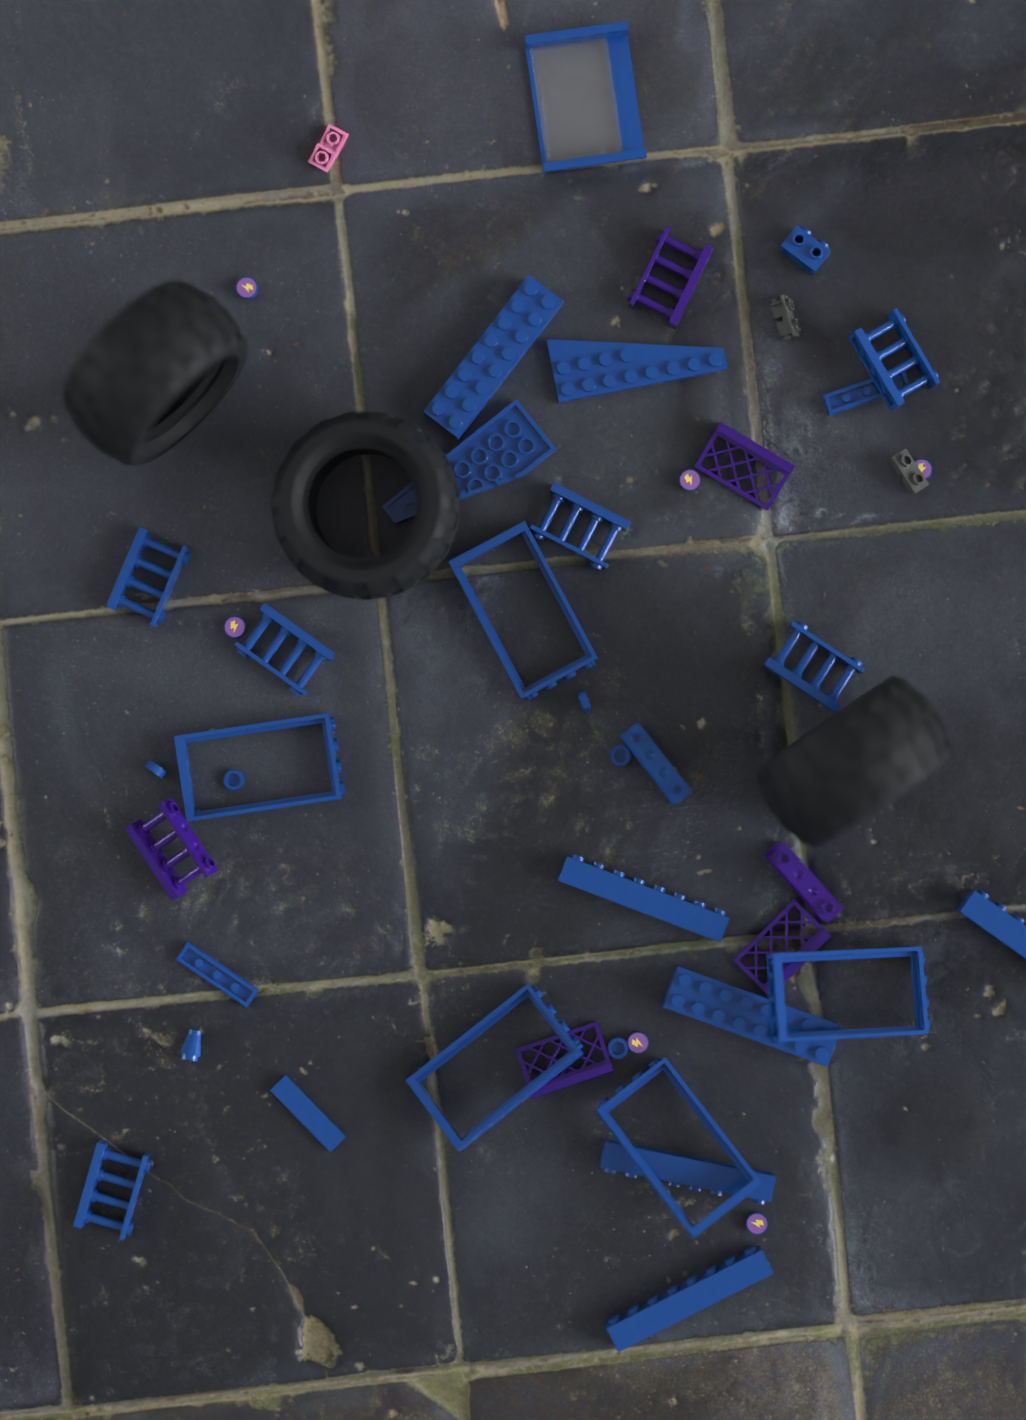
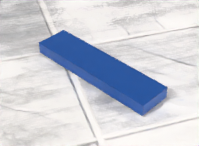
M905 371L893 377L892 381L899 389L909 384ZM872 378L822 395L828 416L883 398Z
M189 941L175 959L246 1008L260 990Z
M287 1075L270 1090L330 1152L346 1138V1135Z

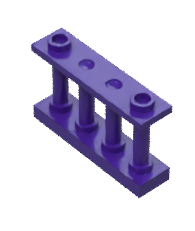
M666 226L664 231H659L655 240L658 245L637 289L632 288L627 300L631 301L629 304L631 309L638 302L666 315V318L669 319L667 326L676 329L713 251V247L705 245L703 250L692 248L669 237L668 234L671 227ZM663 244L693 257L694 261L697 262L695 268L687 269L659 256ZM654 263L685 277L684 280L688 281L685 289L682 287L679 289L649 275ZM645 282L675 296V299L679 300L676 308L672 306L669 308L640 294Z
M170 798L158 805L161 812L149 821L143 823L140 819L124 829L171 901L188 891L185 884L200 874L207 878L217 872L218 869L215 861L208 855L180 812L179 806ZM167 819L174 830L158 841H155L149 830ZM179 837L185 848L167 860L161 848ZM191 855L197 867L179 878L173 866Z
M779 841L763 855L821 920L824 919L828 923L844 909L786 843L782 844Z

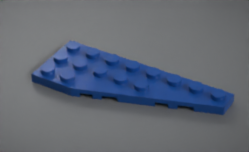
M516 399L445 456L452 467L459 489L460 500L524 477L557 449ZM411 482L382 505V508L395 524L416 517L417 493L414 482Z

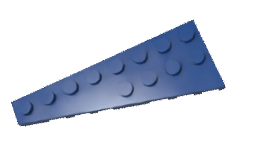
M557 339L546 341L559 403L726 371L728 369L724 348Z

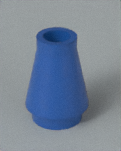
M189 1029L180 1051V1059L198 1062V1057H201V1031Z

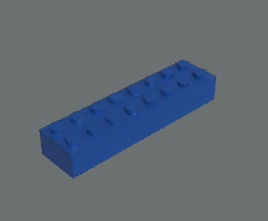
M528 275L423 411L424 415L459 441L563 306V300Z
M676 965L662 1004L664 1008L826 1067H828L837 1039L772 1043L770 1002L768 997L680 965ZM785 1004L787 1033L841 1030L842 1025L837 1022Z

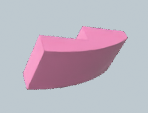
M328 124L308 162L328 172L349 134L332 124Z

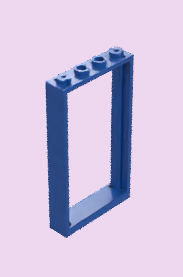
M525 521L448 561L521 700L526 698L529 701L539 695L537 691L545 687L547 691L558 685L557 680L564 677L566 681L577 675L576 670L583 667L585 671L596 665L594 661L598 657ZM521 534L586 654L582 658L527 687L523 685L461 566Z
M330 713L174 736L186 821L342 799V794H346L344 781H340L339 773L342 772L341 760L336 758L339 744L338 739H334L332 731L336 730L335 718L330 717ZM322 723L331 792L196 811L187 743Z
M922 947L773 953L766 955L772 1043L929 1034L931 1022L927 1015L929 999L925 990L927 976L924 973L923 964H925V956ZM910 956L915 1026L787 1033L783 962Z
M529 983L526 984L405 1080L458 1151L466 1148L584 1054L581 1051L583 1045L576 1037L571 1038L567 1033L570 1030L562 1019L560 1021L557 1020L554 1016L557 1013L549 1002L547 1004L544 1003L541 999L544 995L536 985L532 987ZM529 997L569 1049V1052L461 1137L421 1082Z
M666 1057L661 1061L659 1058H656L648 1065L650 1068L644 1074L642 1071H639L631 1078L633 1081L627 1087L623 1084L614 1091L616 1095L609 1100L606 1097L597 1104L599 1108L595 1113L689 1237L693 1239L762 1185V1182ZM661 1071L665 1073L748 1182L695 1225H693L608 1113Z

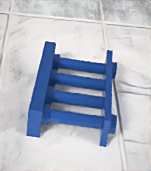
M897 308L887 315L889 321L867 333L862 328H859L848 336L891 411L905 403L903 398L910 392L924 384L930 390L940 383L937 371L930 366L906 325L904 315ZM894 328L900 339L878 352L874 350L871 340ZM905 347L911 358L890 370L885 369L881 362L882 359ZM915 365L921 377L900 389L897 388L892 381L893 377Z
M554 482L550 489V493L553 494V500L539 527L531 525L530 531L533 532L532 535L542 541L546 538L590 561L589 565L597 570L607 569L609 564L603 560L617 533L621 532V530L626 531L630 521ZM566 500L572 503V510L558 537L546 532L560 503ZM585 510L591 513V520L577 547L565 542L579 513ZM604 520L610 523V530L596 557L584 552L598 523Z
M139 527L106 607L116 611L119 607L128 608L151 618L150 625L157 628L158 624L161 625L164 621L166 613L163 611L183 564L187 565L191 553H189L190 548L184 545L181 551L157 542L149 536L150 531ZM149 547L176 558L177 561L173 570H168L144 560L143 556H141L143 548ZM135 567H141L168 578L169 580L164 591L134 579L135 576L132 575ZM127 587H133L160 598L156 611L126 599L124 593Z
M264 603L260 608L263 612V619L244 645L236 641L234 644L238 647L236 652L246 659L248 656L252 657L291 685L289 690L297 696H300L301 693L306 696L309 692L304 690L303 687L322 661L325 662L326 659L332 661L336 654ZM275 620L281 625L279 628L280 632L260 658L250 650L267 626ZM293 633L299 638L296 641L298 644L280 669L277 670L268 662L285 638ZM311 646L316 650L314 653L316 656L295 683L285 675L303 650Z
M792 621L789 627L794 629L787 642L777 657H773V659L768 657L763 666L833 713H836L841 707L837 703L839 700L838 696L855 671L858 673L864 672L865 669L861 667L863 663L855 657L849 659L807 631L809 627L804 623ZM803 635L812 643L795 669L789 671L783 667L785 664L784 660L800 636ZM821 647L830 655L814 679L807 683L801 679L803 676L802 672L817 649ZM839 659L848 667L832 691L825 695L819 691L821 688L820 684L835 661Z
M639 722L619 736L671 804L674 803L676 805L692 792Z
M100 1139L96 1144L73 1227L81 1229L85 1223L89 1224V1222L121 1231L119 1240L123 1241L127 1235L130 1236L134 1226V1223L131 1222L144 1174L149 1172L152 1160H149L150 1153L147 1152L141 1160L110 1151V1148H107L109 1141ZM109 1159L139 1168L136 1181L104 1172V1169L101 1168L103 1160L107 1161ZM103 1180L133 1189L130 1201L98 1193V1190L95 1189L97 1181L101 1182ZM97 1201L127 1210L124 1222L93 1214L89 1210L91 1202L95 1203Z

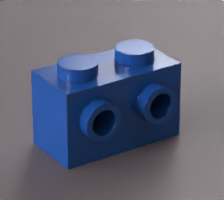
M796 225L779 248V251L811 275H814L831 250L828 249L829 246L821 239L817 241L811 236L812 233L803 226L800 228Z

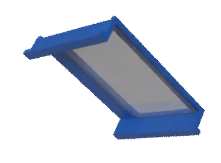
M627 21L525 35V48L543 173L647 158L638 111Z

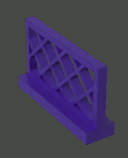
M720 422L694 467L768 511L795 466ZM717 436L726 440L728 449L715 452L713 443ZM729 442L736 447L730 448ZM712 447L713 453L707 454L709 449ZM740 448L745 452L746 460L734 463L731 450ZM728 451L731 464L719 467L716 454ZM747 453L755 458L748 459ZM714 455L716 468L706 469L700 465L705 457ZM754 460L762 461L765 471L752 474L749 462ZM747 462L750 475L737 478L734 465ZM766 464L773 469L767 470ZM732 466L735 479L726 481L721 477L720 469ZM717 470L718 475L714 474L711 471ZM777 470L784 475L780 483L770 484L768 472ZM766 474L768 486L756 489L753 476ZM751 477L753 490H741L738 480ZM736 481L737 487L729 482ZM777 486V488L775 489V491H774V493H773L771 487ZM769 488L771 498L765 504L758 500L756 491ZM754 492V493H755V497L751 496V495L748 494V493Z
M793 900L733 961L769 996L768 981L763 985L758 980L757 969L767 970V967H757V954L795 953L788 952V939H801V948L797 952H816L831 938V935L804 908ZM793 906L801 912V921H788V911ZM785 915V921H779ZM803 915H804L809 921H803ZM775 924H785V936H773V926ZM788 924H801V936H788ZM803 924H813L818 931L813 936H803ZM770 930V936H764ZM761 939H770V952H757V943ZM773 939H786V952H773ZM803 939H809V940L803 945ZM755 946V952H749ZM746 954H755V967H745L740 960ZM807 961L786 962L782 966L783 983L785 984ZM748 969H755V976Z
M597 1021L567 1031L569 1035L592 1046L587 1058L580 1056L585 1059L582 1068L576 1070L568 1066L567 1068L572 1070L571 1072L565 1073L567 1069L565 1068L561 1075L554 1077L532 1094L531 1099L614 1072ZM595 1027L597 1037L594 1043L582 1038L586 1030ZM579 1032H582L581 1035H580V1037L577 1036V1035H575V1034H576V1033H579ZM558 1035L515 1049L527 1085L531 1082L529 1075L533 1068L542 1073L544 1072V1070L534 1066L539 1055L551 1060L547 1067L548 1069L553 1061H558L555 1057L560 1047L569 1051L568 1048L562 1046V1040L559 1044L554 1042L560 1039ZM598 1039H599V1042H600L601 1047H599V1046L596 1045ZM551 1042L558 1046L553 1057L541 1052L546 1043ZM541 1045L539 1051L534 1049V1047ZM594 1047L603 1051L604 1061L596 1063L589 1059ZM531 1049L537 1052L532 1064L523 1060L522 1051ZM587 1061L593 1063L592 1065L586 1066ZM525 1064L528 1065V1066H530V1069H529L528 1072H527V1069H526Z

